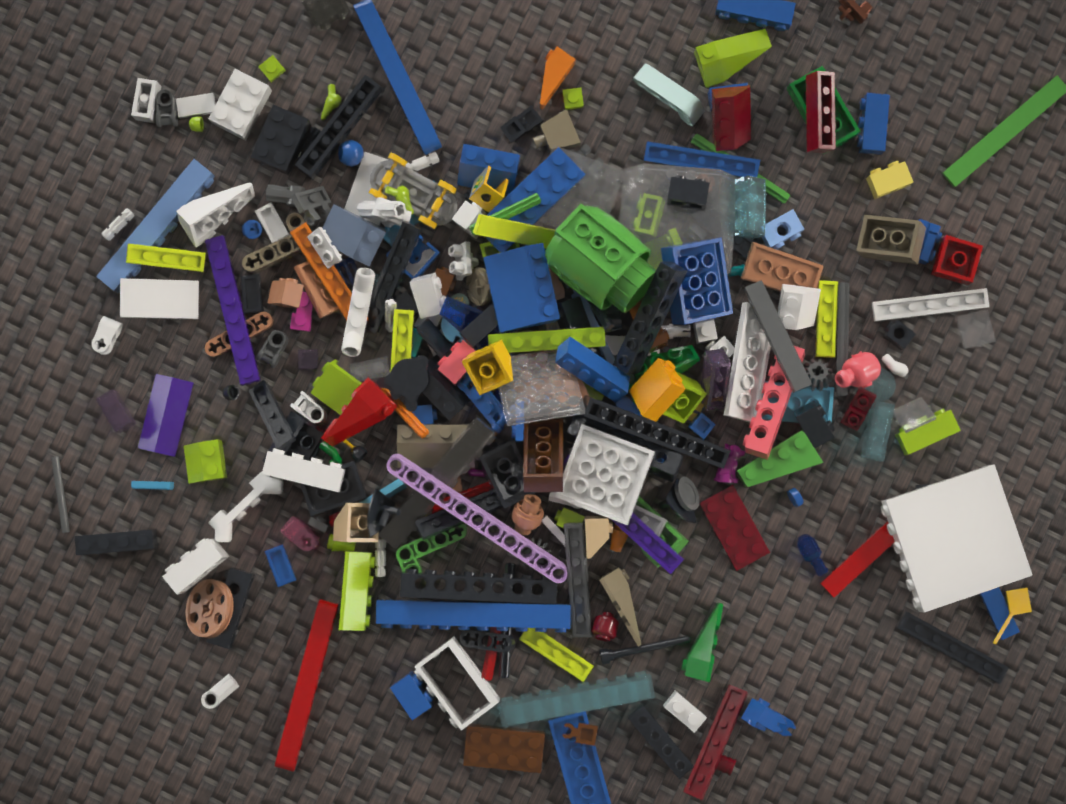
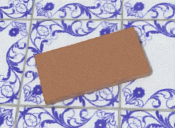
M752 242L741 279L752 283L762 280L766 288L781 292L782 284L817 288L823 265Z

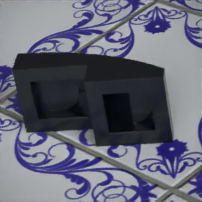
M531 105L500 128L509 141L513 143L544 120L534 106Z

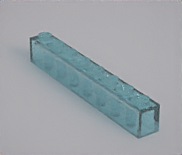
M646 671L635 672V676L627 677V674L615 676L616 680L608 681V678L598 679L596 684L589 685V682L578 683V687L570 688V685L558 687L559 691L551 692V689L541 690L539 695L532 696V693L521 694V698L513 699L512 696L501 698L502 702L498 703L502 727L653 699L655 694L651 674H646Z

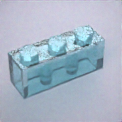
M749 175L736 179L735 236L750 239L765 236L766 179Z
M880 401L873 402L861 458L876 462L884 461L895 408L894 404Z

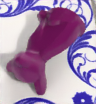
M725 444V448L730 450V454L724 469L718 467L714 481L738 483L735 477L738 459L745 456V451L736 445L729 446Z

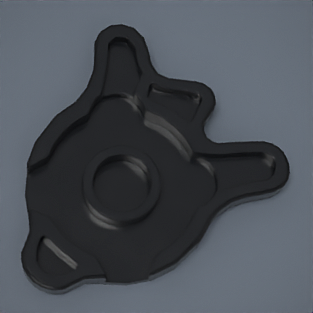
M420 355L416 358H407L397 362L387 376L377 379V385L380 388L389 389L394 400L403 396L407 410L415 411L417 409L418 397L426 389L429 382L428 358Z

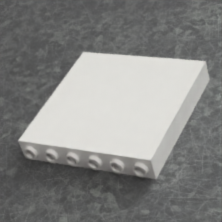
M995 464L987 465L881 501L882 514L884 517H887L889 523L887 524L888 532L890 535H893L895 541L893 543L895 552L901 558L900 567L906 573L908 579L906 580V585L909 591H912L914 597L912 602L915 609H918L919 612H927L1032 576Z

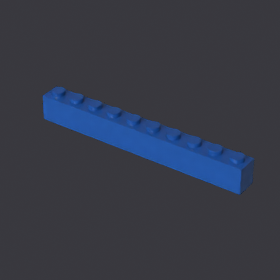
M376 600V624H381V628H393V624H400V628H412V625H419L420 629H431V625H439V629H450V626H458V630H470V626H477V630H489V627H497V631H508V627H516V631H527L528 628H535V632H547V628H554L555 632H566V629L571 628V605Z

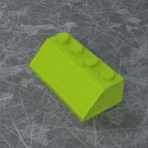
M345 551L339 630L364 631L366 626H370V615H367L368 607L372 605V595H369V588H373L374 576H371V568L375 567V557H372V552Z

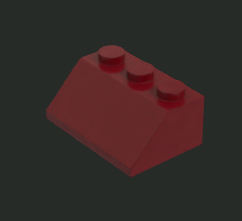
M750 85L711 89L713 144L716 151L735 150L751 140Z

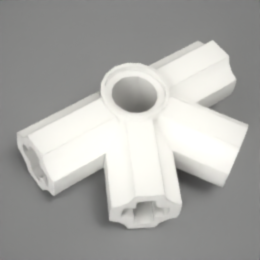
M380 197L376 198V201H363L357 206L360 217L373 218L389 228L393 225L401 226L403 221L409 222L412 212L406 210L403 202L389 201Z

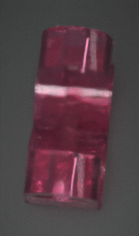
M292 516L280 529V532L303 551L315 550L320 545L319 537L297 516ZM311 538L312 540L310 541V543L312 545L307 546L308 541L304 539Z

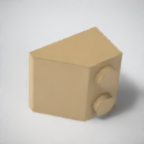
M345 503L334 520L333 541L378 542L379 532L372 537L368 535L367 517L370 503Z
M585 516L587 559L592 558L609 539V533H613L612 520L605 516Z

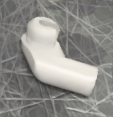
M889 354L882 357L881 360L893 374L900 377L907 375L908 368L905 364L895 361Z

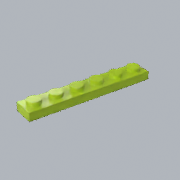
M603 327L488 334V345L502 339L509 353L557 350L558 346L569 337H572L585 347L606 346Z

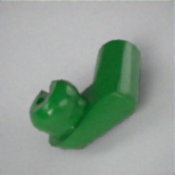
M323 441L319 448L332 458L329 460V464L330 462L341 464L342 459L336 448Z

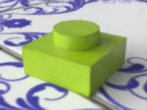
M274 55L258 66L271 83L286 71Z
M581 87L562 91L565 110L584 108Z

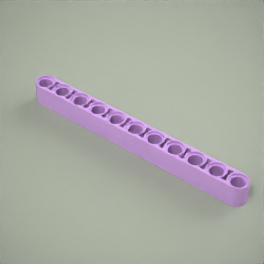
M393 454L389 458L387 470L392 475L553 582L562 583L566 580L567 567L563 562L404 456ZM398 460L401 463V467L394 468L391 462ZM410 471H414L417 473L418 477L416 479H410L407 473ZM431 482L434 488L427 490L424 488V483ZM447 493L451 498L444 501L440 498V495ZM458 504H464L467 507V509L463 512H460L457 510L456 506ZM474 515H481L483 520L475 522L472 517ZM495 525L499 528V531L492 533L489 531V527ZM512 536L515 538V542L508 544L505 538ZM528 547L531 549V553L523 554L521 549ZM545 558L548 562L545 565H540L537 563V560ZM555 569H562L564 573L557 576L553 571Z

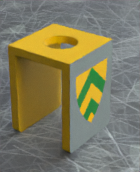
M489 165L474 180L469 197L471 201L488 213L504 198L509 181L506 178L496 189L487 184L491 170ZM481 195H491L490 201L482 200Z

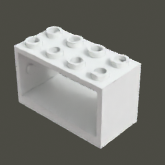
M455 636L415 665L416 670L414 672L420 681L424 679L427 683V691L432 697L436 696L438 698L439 707L444 713L446 711L449 713V720L455 728L459 727L460 730H463L499 703L500 697L489 682L481 678L482 673ZM447 647L451 649L489 701L481 708L478 707L474 710L473 714L465 720L461 718L423 666L432 658L437 657Z

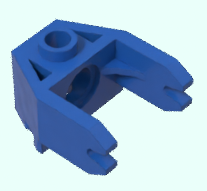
M761 698L759 700L751 699L741 719L762 731L768 728L782 736H792L788 731L789 727L796 729L792 720L769 707L770 703Z

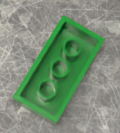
M821 66V67L815 69L814 71H812V72H810V73H808V74H811V73L816 72V71H826V70L824 69L823 66ZM805 75L790 83L786 90L806 123ZM835 88V137L837 148L857 137L861 131Z

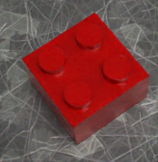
M945 235L941 238L931 275L964 285L973 283L983 246Z

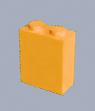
M658 358L629 390L641 415L655 422L686 390L682 383V378L675 371V365L669 360L664 361Z

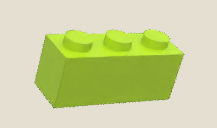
M943 408L934 412V417L930 419L923 417L917 420V425L910 427L908 424L899 428V433L895 434L904 455L914 453L961 431L952 411H945Z

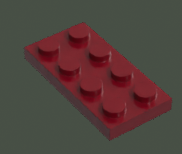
M733 485L699 503L736 571L770 553Z

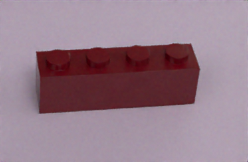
M816 71L806 75L807 152L826 153L836 149L835 72Z

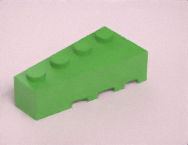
M800 430L771 449L768 460L757 457L736 470V474L746 488L821 464L823 461L804 431Z

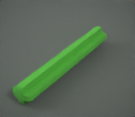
M535 193L490 216L508 220L540 204L541 199ZM476 223L469 226V229L473 236L476 235L473 233Z

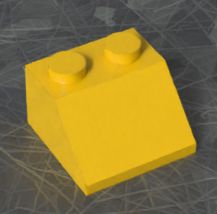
M502 339L470 353L461 361L479 395L513 381L511 356Z

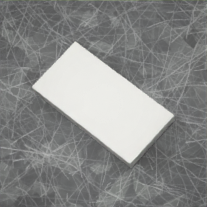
M364 152V157L345 206L346 210L359 216L357 210L359 203L363 201H376V198L368 193L372 188L370 175L377 164L388 159ZM364 218L380 226V221L373 218Z
M120 278V318L198 319L199 281Z

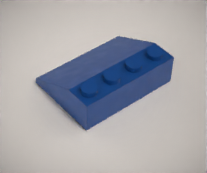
M722 237L661 248L663 262H674L687 270L670 307L672 324L686 325L733 314Z
M543 243L483 257L500 333L554 323L560 319Z

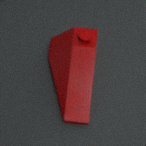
M369 377L351 394L352 400L348 405L342 407L340 417L332 421L321 437L329 445L334 446L384 420L398 407L388 393Z

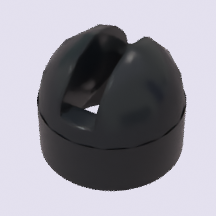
M229 385L223 389V397L232 401L239 398L240 391L236 385Z

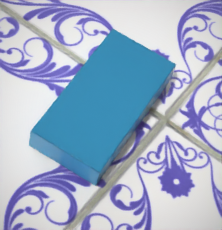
M131 481V488L173 490L174 482Z

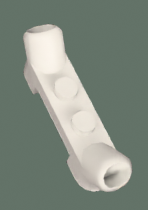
M359 268L355 275L341 348L342 353L349 357H356L361 352L375 280V272L369 268Z
M262 472L259 473L249 483L254 489L229 513L225 510H220L208 522L215 529V540L217 542H230L232 540V523L236 519L240 521L247 514L245 511L250 506L252 508L261 501L259 497L263 494H281L283 492V479L270 477L262 474Z

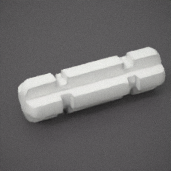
M433 152L428 154V157L425 155L413 160L411 164L408 162L406 167L413 171H419L429 167L431 163L432 165L438 163L439 158L437 153Z
M125 209L122 215H119L109 225L110 228H106L102 232L103 237L110 241L115 236L114 234H117L127 224V221L134 217V214L129 209Z
M394 299L386 300L385 327L390 333L393 331L394 309L397 308Z
M378 539V542H375V548H377L375 550V566H377L375 576L385 577L386 550L384 548H386V540Z

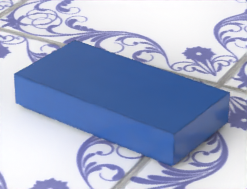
M283 544L264 551L278 587L297 580Z

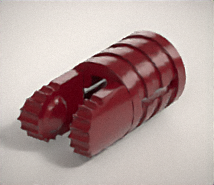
M723 754L716 769L731 776L736 759Z

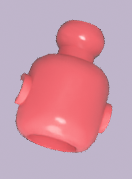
M860 351L858 354L851 355L852 358L845 361L842 370L835 374V382L841 388H846L850 385L865 388L871 386L872 381L879 377L881 366L875 355Z

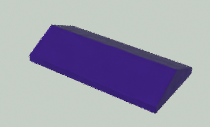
M156 374L138 445L139 449L176 457L193 382Z

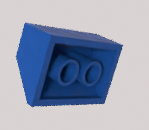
M463 144L457 185L472 188L474 180L489 165L491 170L487 184L496 189L507 178L509 181L505 195H508L515 188L520 155Z

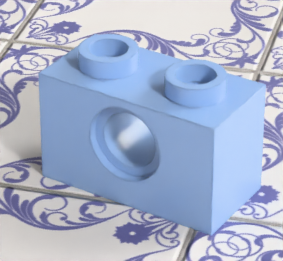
M793 209L759 227L758 232L767 247L777 250L785 245L784 241L788 239L794 241L801 237L800 233L804 230V227ZM778 227L785 228V236H781L778 234Z

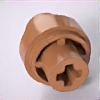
M527 494L523 500L514 505L512 520L515 523L514 529L519 534L528 535L531 533V530L540 526L544 512L540 505L541 499L538 496Z

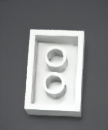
M234 69L208 119L212 124L246 141L272 90L267 84Z
M202 539L195 545L197 548L194 551H188L180 557L182 561L176 564L173 563L165 569L166 574L162 577L177 595L188 591L229 557L215 539Z

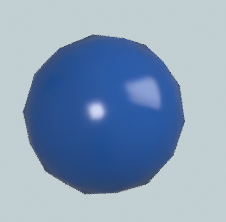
M345 141L338 149L339 160L346 166L358 165L364 157V149L357 141Z

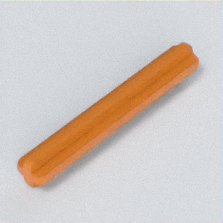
M382 388V389L385 390V391L388 393V395L391 397V394H390L389 389H387V388ZM393 399L398 405L395 411L419 437L425 438L429 434V430L411 411L407 410L400 399Z

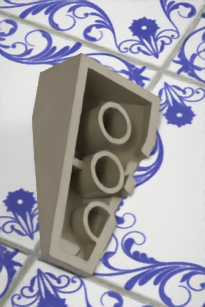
M617 567L598 579L639 647L641 640L629 584L626 581L630 578L624 569L620 570Z

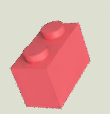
M464 340L461 343L457 341L450 349L452 353L448 357L444 356L438 362V371L454 385L467 372L461 361L470 353L475 352Z

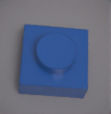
M699 412L688 428L701 439H705L716 424Z

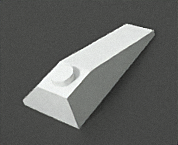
M246 183L193 200L176 211L180 224L195 247L204 243L205 240L212 238L216 234L214 230L222 223L225 225L233 212H239L255 197L253 185Z

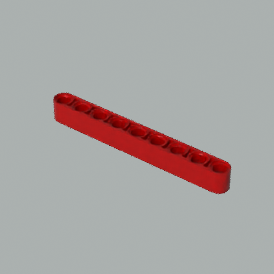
M322 599L318 602L275 761V767L292 772L295 770L339 606L337 603Z

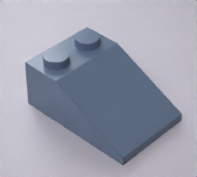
M333 204L322 227L323 230H326L327 235L332 241V246L334 245L338 251L367 266H370L386 233L385 228Z

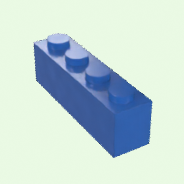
M718 0L715 15H719V18L725 20L733 18L737 19L740 23L752 22L756 23L759 27L771 26L775 30L785 31L789 30L792 24L796 3L784 0Z
M569 337L558 346L556 364L615 403L628 393L630 376L572 337Z

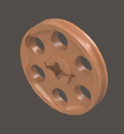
M206 579L198 583L191 591L186 603L185 615L187 625L191 632L198 637H217L227 628L233 614L232 593L225 583L218 580ZM213 585L214 590L212 594H210V587ZM200 594L201 599L200 602L197 603V596ZM224 594L225 600H224V602L221 604V601H220V600H221L222 595ZM198 614V620L195 623L194 617ZM221 614L222 621L218 623V617ZM208 623L209 629L205 633V626Z

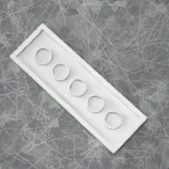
M748 302L742 303L724 416L750 423L752 417L757 415L758 411L755 409L758 400H762V389L765 383L771 346L751 304Z

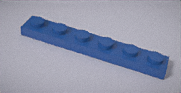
M647 141L644 161L757 179L760 166L759 159Z

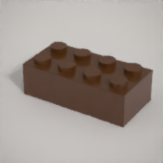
M524 418V492H563V418Z
M469 724L466 732L463 765L541 773L545 731Z

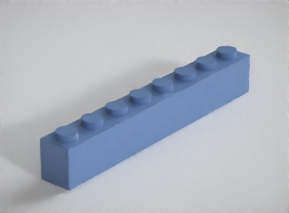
M193 159L96 277L113 291L119 293L120 278L131 279L132 276L135 277L141 270L140 264L126 263L128 243L160 247L165 242V236L169 232H173L178 225L179 219L176 211L183 205L201 198V193L205 188L208 189L213 184L215 176Z

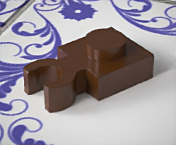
M579 722L578 728H576L571 723L564 724V727L571 729V733H563L564 738L569 739L574 736L576 737L575 743L595 746L597 725Z

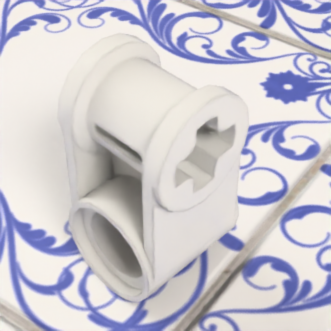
M103 316L92 340V348L102 355L109 354L121 333L123 324ZM100 343H105L106 346H105V347H100L99 344H100Z
M301 391L300 397L294 404L291 403L290 406L312 423L317 425L323 424L327 419L326 411L309 395ZM320 410L322 414L321 418L319 420H314V412Z

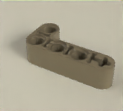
M292 213L287 217L286 223L290 232L297 228L292 227L294 219L301 220L299 226L305 223L303 217L298 213ZM289 235L246 255L242 260V265L249 273L256 274L302 253L292 236ZM285 244H291L289 252L285 253L282 251V247ZM273 252V259L265 260L266 253ZM251 260L256 262L254 263V268L249 266Z

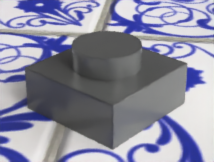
M319 515L316 518L311 517L308 522L309 525L323 532H327L330 527L327 524L328 520Z

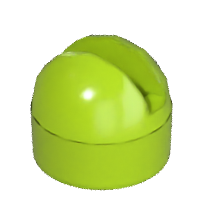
M192 117L189 121L190 129L195 132H203V118Z

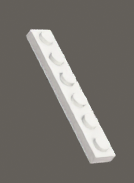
M987 288L872 302L874 322L989 308Z

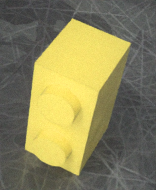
M899 161L892 162L884 170H881V168L870 171L871 175L866 178L874 199L908 187L913 183L905 161L899 163Z

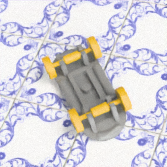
M390 153L388 156L390 160L380 162L372 170L370 175L372 188L368 192L375 198L380 197L389 201H396L394 196L385 193L386 187L390 186L397 189L399 186H405L409 190V198L414 210L413 214L419 217V222L435 230L437 225H445L452 221L457 212V201L453 195L457 189L443 180H440L438 184L406 167L407 161L394 153Z

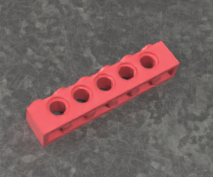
M794 346L801 362H803L805 349ZM774 356V359H776L775 365H771L768 372L770 379L768 383L765 382L763 385V398L758 400L756 405L757 415L752 417L750 421V434H746L743 441L745 453L767 460L792 393V389L776 356ZM778 380L785 382L782 386L775 385V382ZM772 397L778 399L776 403H770L768 400ZM764 415H770L772 416V419L769 421H765L762 419V417ZM763 432L766 436L764 438H757L756 434Z

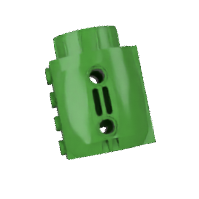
M580 204L555 230V235L545 252L549 268L568 286L586 300L592 302L600 310H606L613 304L624 313L630 311L644 297L656 272V269L647 263L651 250L631 231L600 208L584 206L583 204Z

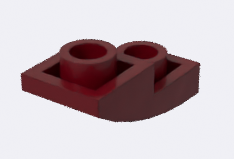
M859 387L840 423L858 431L877 395Z

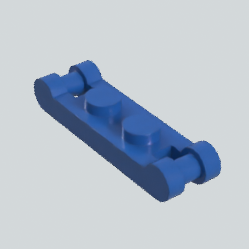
M466 372V377L460 379L457 386L465 392L491 424L492 429L500 433L504 429L505 423L508 424L512 420L511 415L491 391L479 395L474 385L471 388L469 384L472 380Z

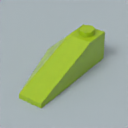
M766 29L696 47L694 55L705 87L709 88L724 83L748 63L770 49L772 45Z

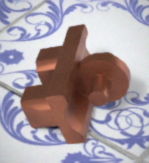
M838 0L842 4L838 8L843 13L839 17L841 21L845 18L850 22L856 19L862 24L873 8L867 1L859 6L855 2L856 0Z

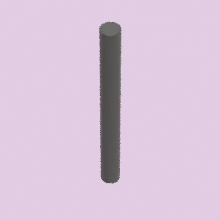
M59 456L51 457L61 528L62 533H68L70 528Z

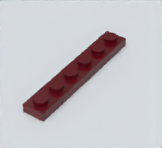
M729 684L683 792L701 801L703 800L747 698V691Z

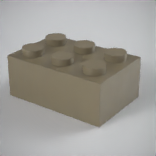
M864 215L856 251L863 258L918 265L926 227L918 220Z

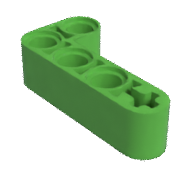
M466 525L458 526L459 528L463 527L464 531L461 532L462 536L458 534L451 536L453 538L452 541H450L448 532H443L446 536L444 544L437 543L435 535L426 540L419 538L398 548L396 557L402 571L405 572V569L413 566L418 569V573H422L418 558L463 539L467 535ZM456 528L450 529L449 532L455 531ZM419 542H427L428 550L426 552H421L418 549ZM403 549H408L411 553L410 558L407 560L403 559L400 555Z

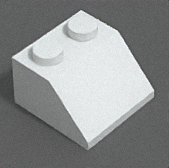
M782 284L777 313L785 329L799 330L814 326L821 289Z

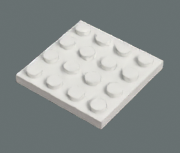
M581 424L563 473V492H556L555 497L628 525L655 451Z

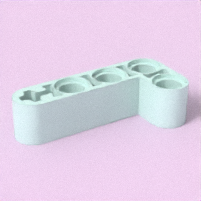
M646 63L633 77L636 84L677 111L680 118L690 126H694L705 112L701 101L696 96Z

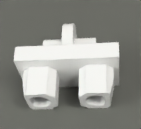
M465 241L460 245L453 244L448 248V254L451 257H455V261L450 263L449 272L456 275V280L462 281L465 276L472 274L473 267L478 266L479 261L477 258H473V253L470 251V242Z

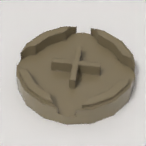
M481 267L472 269V274L467 276L466 286L469 285V290H467L468 296L477 306L487 305L491 302L492 296L486 270Z

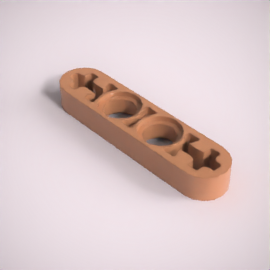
M260 312L246 320V324L251 325L253 328L252 333L249 335L250 339L272 327L274 320L269 313ZM262 316H264L265 318L269 317V320H267V325H264L263 323L258 325V327L260 328L259 330H257L254 323H252V321L254 320L256 323L261 322ZM225 331L209 340L205 345V352L212 357H218L231 350V344L226 342L228 332ZM219 339H221L222 343L226 346L225 349L223 348V346L218 347L216 353L213 351L210 352V349L212 348L211 344H221Z

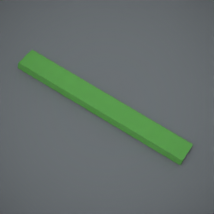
M1058 75L945 170L942 175L955 188L1066 93V84Z

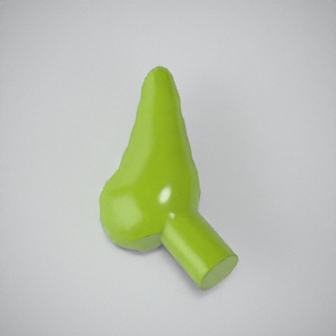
M334 84L328 85V96L325 100L321 120H325L341 103V96L336 94Z
M387 186L385 193L394 196L396 201L403 202L406 210L412 212L411 215H413L414 210L410 202L409 190L405 186H399L397 189Z

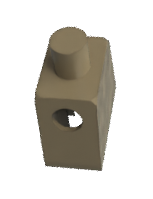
M567 109L540 125L542 135L533 138L537 149L547 145L550 153H553L558 147L562 151L580 147L581 143Z

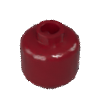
M603 612V615L595 616L592 627L595 639L610 642V639H614L617 635L619 621L614 618V614L609 612Z

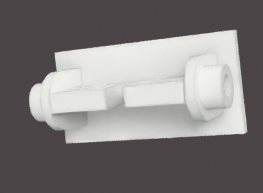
M318 227L307 236L327 269L335 263L337 264L342 261V255L339 254L334 245H331L332 241L327 235L326 230H323L322 227Z

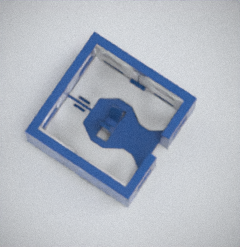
M419 235L404 271L410 279L421 276L440 256V252L429 242L426 245L422 243L424 239L421 235Z

